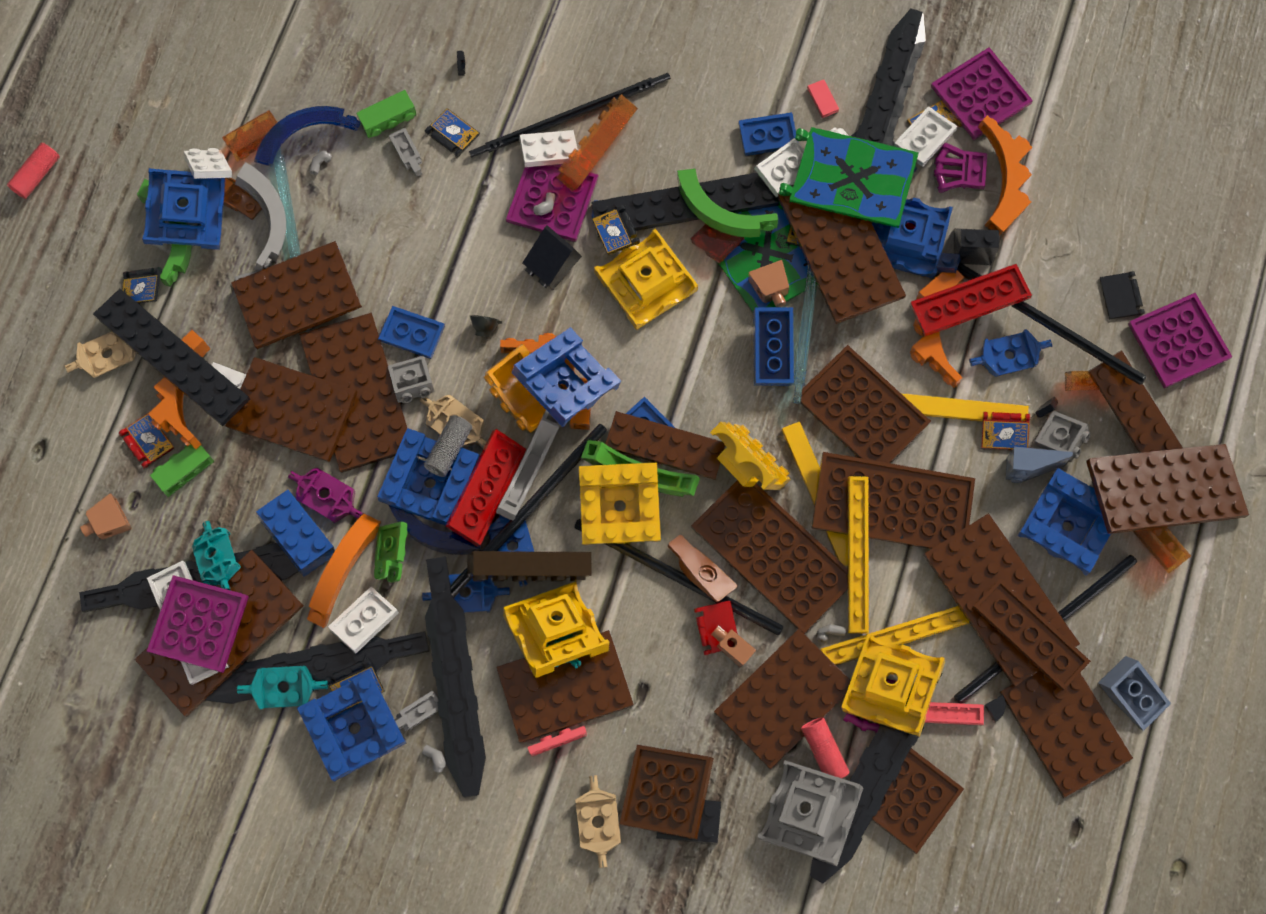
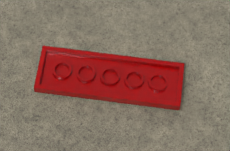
M1017 264L911 301L910 306L926 337L1028 300L1032 297V294Z
M498 429L493 430L446 527L475 546H480L527 449Z

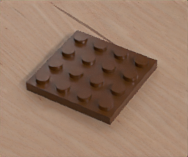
M637 745L619 824L697 840L714 758Z
M911 748L901 765L900 773L896 780L891 783L881 801L882 805L876 816H873L872 821L913 853L917 854L964 788Z

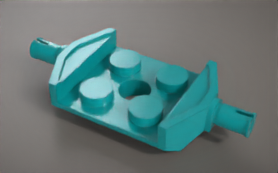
M205 521V523H202L205 532L195 539L192 545L201 580L204 584H220L221 588L230 590L228 580L241 568L240 564L236 562L229 536L231 533L226 528L217 527L212 529L211 522ZM216 550L215 555L210 557L211 553Z
M306 666L259 668L252 684L238 685L237 693L252 694L259 709L293 707L309 702L313 691L328 689V682H315ZM281 681L289 684L287 692L280 691L279 683Z

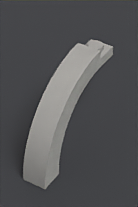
M245 162L236 177L235 185L244 189L259 203L264 211L269 228L268 242L255 264L254 270L258 272L268 268L271 261L277 262L285 239L286 216L282 201L270 181L261 172Z
M547 410L496 513L514 521L560 427V424Z

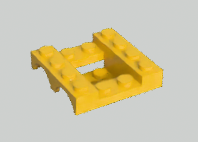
M656 228L638 245L625 248L609 263L594 267L595 275L614 296L636 330L698 291V284ZM648 268L651 270V274L644 276L641 274V270ZM623 275H625V277L628 279V281L631 283V285L634 287V289H635V290L637 291V293L640 295L641 300H640V298L638 297V295L635 293V291L632 289V287L629 285V283L626 281V279L623 277Z
M720 422L710 432L712 435L718 436L727 447L717 459L742 486L753 487L760 481L762 483L761 487L764 490H781L791 480L788 477L789 472L783 466L779 467L775 463L776 458L770 452L766 453L762 449L763 445L756 438L753 440L748 435L750 431L743 424L740 426L738 424L732 425L730 422Z
M657 463L579 466L582 545L623 544L645 541L661 542ZM617 501L625 503L626 507L623 511H617L614 508V504Z
M576 581L503 607V617L535 678L554 671V667L589 654L591 658L609 651V640H605L600 634L595 622L594 613L591 608L587 609L584 605ZM554 615L561 616L562 619L559 621H555L551 617ZM574 632L578 634L546 647V643Z
M867 634L841 707L843 712L920 737L936 684L940 679L945 664V658L927 656L911 649L909 646L889 644L876 639L871 634ZM891 674L898 677L897 682L894 684H889L886 681V678ZM915 676H916V679H915V682H914V685H913V688H912V691H911L909 700H908V702H907V699H908V696H909V693H910V690H911V687H912L914 678H915Z

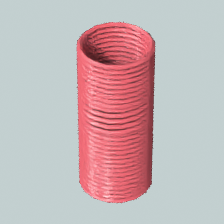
M41 142L21 168L18 169L13 178L9 180L7 186L20 197L27 199L38 183L44 178L45 174L60 158L59 154Z
M817 718L803 725L801 728L804 733L803 735H805L821 772L839 778L846 777L850 771L844 762L845 760H843L844 758L838 749L839 747H837L838 745L832 736L825 718Z

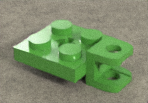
M397 522L379 527L374 563L375 579L387 578V581L390 583L400 581L403 564L398 562L404 561L406 553L407 523Z

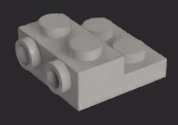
M424 355L388 366L398 403H409L416 397L426 398L435 392Z
M1052 411L1036 438L1035 444L1047 450L1073 452V456L1069 460V462H1072L1073 458L1077 459L1079 457L1082 443H1087L1090 438L1088 424Z

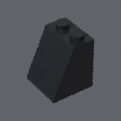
M546 225L522 264L526 266L524 270L532 277L536 275L540 278L538 282L544 288L549 286L554 290L582 256Z
M954 228V254H960V263L968 265L992 264L999 249V230Z

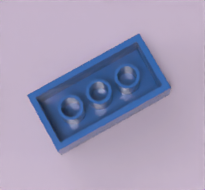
M755 307L753 311L754 386H792L794 383L793 307Z
M286 490L256 511L259 521L303 577L328 561L335 551L334 546L289 490Z

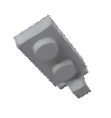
M406 128L390 134L389 138L404 167L407 170L412 169L416 177L422 175L419 166L422 163L421 157Z
M434 690L399 711L400 713L396 715L398 720L395 721L399 730L402 728L405 731L412 729L438 712L437 702L439 700Z

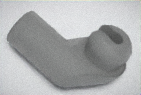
M325 150L319 152L313 157L309 172L318 175L321 163L323 161L328 163L332 155Z
M547 193L545 202L535 205L533 212L541 216L551 212L554 206L555 194Z
M832 624L822 627L816 633L818 634L817 640L825 642L828 640V635L844 637L846 627Z
M426 745L422 754L432 758V768L435 772H442L446 765L443 753Z

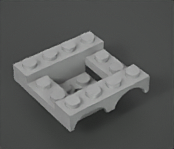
M784 760L782 780L777 791L771 797L768 820L762 832L758 834V838L779 847L782 846L837 866L863 787L860 784ZM805 803H809L811 805V810L808 813L803 814L801 812V806Z

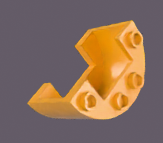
M521 344L486 371L483 378L491 386L489 389L490 393L495 398L498 397L502 402L500 404L501 408L506 413H511L522 431L526 429L531 433L538 427L546 409L511 373L514 364L530 354L524 344Z

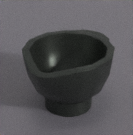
M470 315L473 328L476 330V336L490 338V333L495 330L498 324L503 322L496 318Z

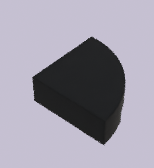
M457 51L458 76H465L466 74L463 51Z
M1055 397L1048 400L1035 412L1036 415L1041 418L1055 410L1058 400Z
M1003 695L985 704L994 722H997L1005 712L1006 702Z

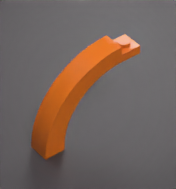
M364 513L343 537L315 588L309 604L310 611L307 620L322 628L327 626L335 601L349 572L365 548L376 538L381 521Z

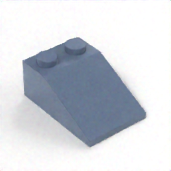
M1013 447L1006 458V480H1011L1012 483H1022L1023 481L1054 471L1057 468H1062L1073 456V452Z
M1127 656L1098 682L1108 697L1143 731L1171 705V702L1140 662Z

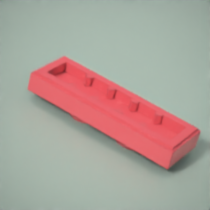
M930 702L925 723L983 726L984 705Z
M585 726L570 730V728L564 729L559 732L558 736L553 738L551 735L540 739V743L527 748L533 757L586 737L587 732Z

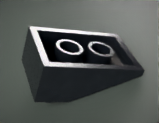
M705 800L697 840L657 832L656 839L717 845L721 801Z

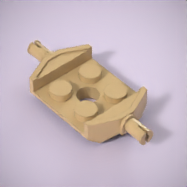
M109 332L85 344L77 343V359L65 365L68 373L80 368L95 378L133 361L136 355L135 351L113 332ZM112 350L110 357H103L105 351Z
M451 395L443 396L437 401H431L427 397L420 399V402L429 409L426 417V426L428 428L431 427L441 434L450 416H459L472 425V430L462 448L467 449L477 444L484 449L487 442L481 436L484 426L482 418Z
M594 775V782L593 777L589 776L590 791L575 800L580 848L596 853L598 855L599 868H603L602 861L605 868L608 867L606 861L607 852L621 844L616 795L598 788V776ZM597 816L604 819V825L600 828H596L592 824L593 819Z

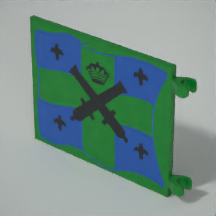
M811 127L810 132L801 128L797 129L795 139L797 141H807L794 186L781 183L779 187L780 195L790 196L789 202L899 228L919 152Z
M780 202L778 206L736 213L750 216L777 213V228L771 231L760 230V237L733 236L720 232L709 225L697 231V235L752 313L755 307L776 306L773 300L764 303L748 281L750 271L782 260L789 284V292L783 296L786 302L817 284L801 248L786 243L790 224Z

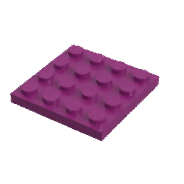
M990 47L931 84V88L962 123L963 128L973 140L983 135L978 125L987 115L996 120L999 125L1033 102L1031 97Z
M562 164L524 167L506 222L542 232L545 226L548 225L563 239L577 242L599 178L598 174ZM547 193H554L553 210L542 216L536 215L533 212L534 206L545 202Z
M1196 293L1140 316L1128 323L1163 388L1210 369L1233 357Z
M173 575L147 652L224 673L249 596Z

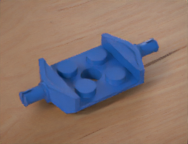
M1027 329L1022 333L993 340L985 339L982 355L970 358L969 363H971V367L982 364L994 377L1033 368L1038 365L1041 349L1052 347L1051 339L1042 342L1037 341ZM1005 352H1012L1014 354V358H1006Z
M500 515L499 519L490 525L488 532L491 540L510 519ZM526 520L498 551H510L507 545L510 542H516L518 548L515 551L534 552ZM524 580V585H528L527 580ZM519 582V586L523 587V583Z
M460 574L449 575L450 583L452 584ZM472 578L465 586L471 589V594L468 597H462L459 592L454 599L462 607L464 613L480 611L490 613L498 595H510V587L497 588L491 578L482 582H474ZM422 592L423 601L432 599L431 592Z

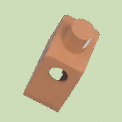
M782 260L749 272L748 281L764 303L773 300L776 307H782L786 304L783 296L788 294L789 284Z
M111 493L86 511V516L90 522L80 527L85 537L95 532L100 539H106L132 529L119 502Z
M718 626L711 634L720 642L717 647L738 667H742L756 651L755 648L732 629L727 633ZM727 641H733L734 647H729Z

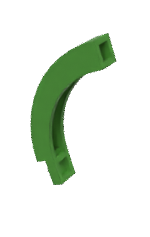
M696 168L677 170V181L684 201L690 210L710 227L739 237H760V230L771 231L777 228V213L750 216L727 211L715 204L705 194L699 184Z
M144 179L137 193L141 202L145 204L149 180ZM168 221L170 224L188 225L187 222ZM172 244L169 258L160 275V280L164 285L171 287L172 283L178 278V271L186 273L191 257L192 245Z
M588 440L581 456L582 459L593 466L641 463L615 451L600 441ZM657 468L658 492L679 497L684 495L694 496L700 480L697 475L671 472Z

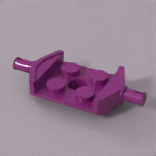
M314 468L304 476H300L293 471L288 475V478L298 484L296 500L328 518L332 523L335 524L347 515H352L359 519L364 514L353 506L355 490L321 469ZM328 489L330 491L329 496L321 498L320 492Z

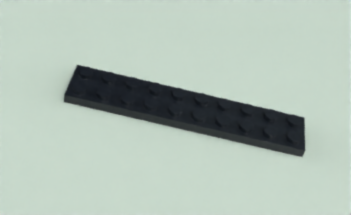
M758 173L699 183L705 194L715 204L733 213L779 205L778 198L772 193ZM679 186L591 202L594 217L624 206L625 212L628 213L635 231L700 220L687 206Z
M119 289L93 313L97 320L221 426H224L250 401L249 396L123 290Z

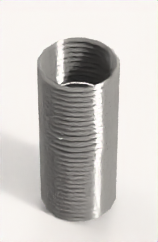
M450 416L449 421L438 437L439 439L428 455L424 467L435 475L445 477L470 434L472 425L459 416Z

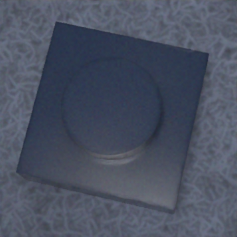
M941 253L937 264V271L956 273L961 260L960 254Z

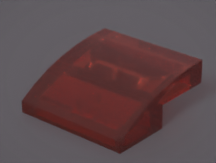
M705 224L690 239L694 245L703 249L708 257L721 263L745 238L720 232Z

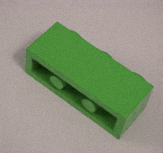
M406 90L356 113L368 138L376 137L381 132L393 129L398 124L409 121L417 115L415 106Z
M191 444L188 447L185 445L184 449L179 453L173 454L168 459V462L156 467L150 476L164 494L169 497L210 466L214 460L201 445L197 449Z

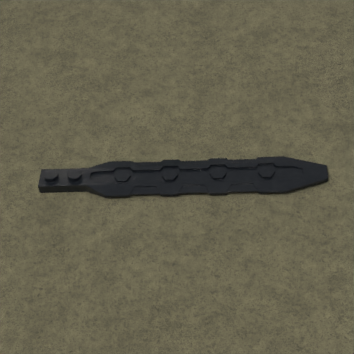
M910 8L891 30L886 45L887 50L882 64L879 66L876 75L877 79L872 94L867 101V109L862 124L858 128L856 138L892 145L898 118L901 117L904 108L903 103L908 88L911 87L914 78L913 73L925 44L924 15L922 11Z
M277 543L253 549L281 581L299 572ZM251 550L234 553L236 562L238 563ZM186 561L185 563L192 580L203 583L196 561ZM168 567L137 571L117 585L79 592L82 612L85 613L119 605H126L139 610L157 607L158 604L147 578Z
M447 557L426 559L432 599L425 615V622L433 658L432 670L433 676L436 679L439 700L437 705L439 716L442 720L446 765L464 798L477 796L480 792L486 754L477 711L479 707L477 696L474 692L471 672L473 667L467 645L465 613L452 596Z
M423 631L391 639L374 636L356 654L343 642L328 645L311 646L310 649L287 654L285 652L274 654L271 657L250 662L245 661L204 701L234 704L252 700L253 696L250 693L238 694L237 686L252 684L259 668L306 666L312 679L316 682L326 681L325 678L330 676L331 680H335L334 673L360 661L364 668H366L368 665L365 659L369 657L377 672L390 660L429 652L426 632ZM281 681L279 683L280 691L287 692L289 684Z
M912 685V687H911V690H910V693H909L907 702H908V700H909V697H910V694H911L913 685ZM879 724L878 731L869 747H866L859 759L860 763L850 779L851 782L860 784L863 787V791L838 865L834 866L812 857L810 877L823 884L853 858L863 840L862 836L873 816H876L882 805L881 801L891 783L896 780L902 769V763L911 747L916 744L919 736Z

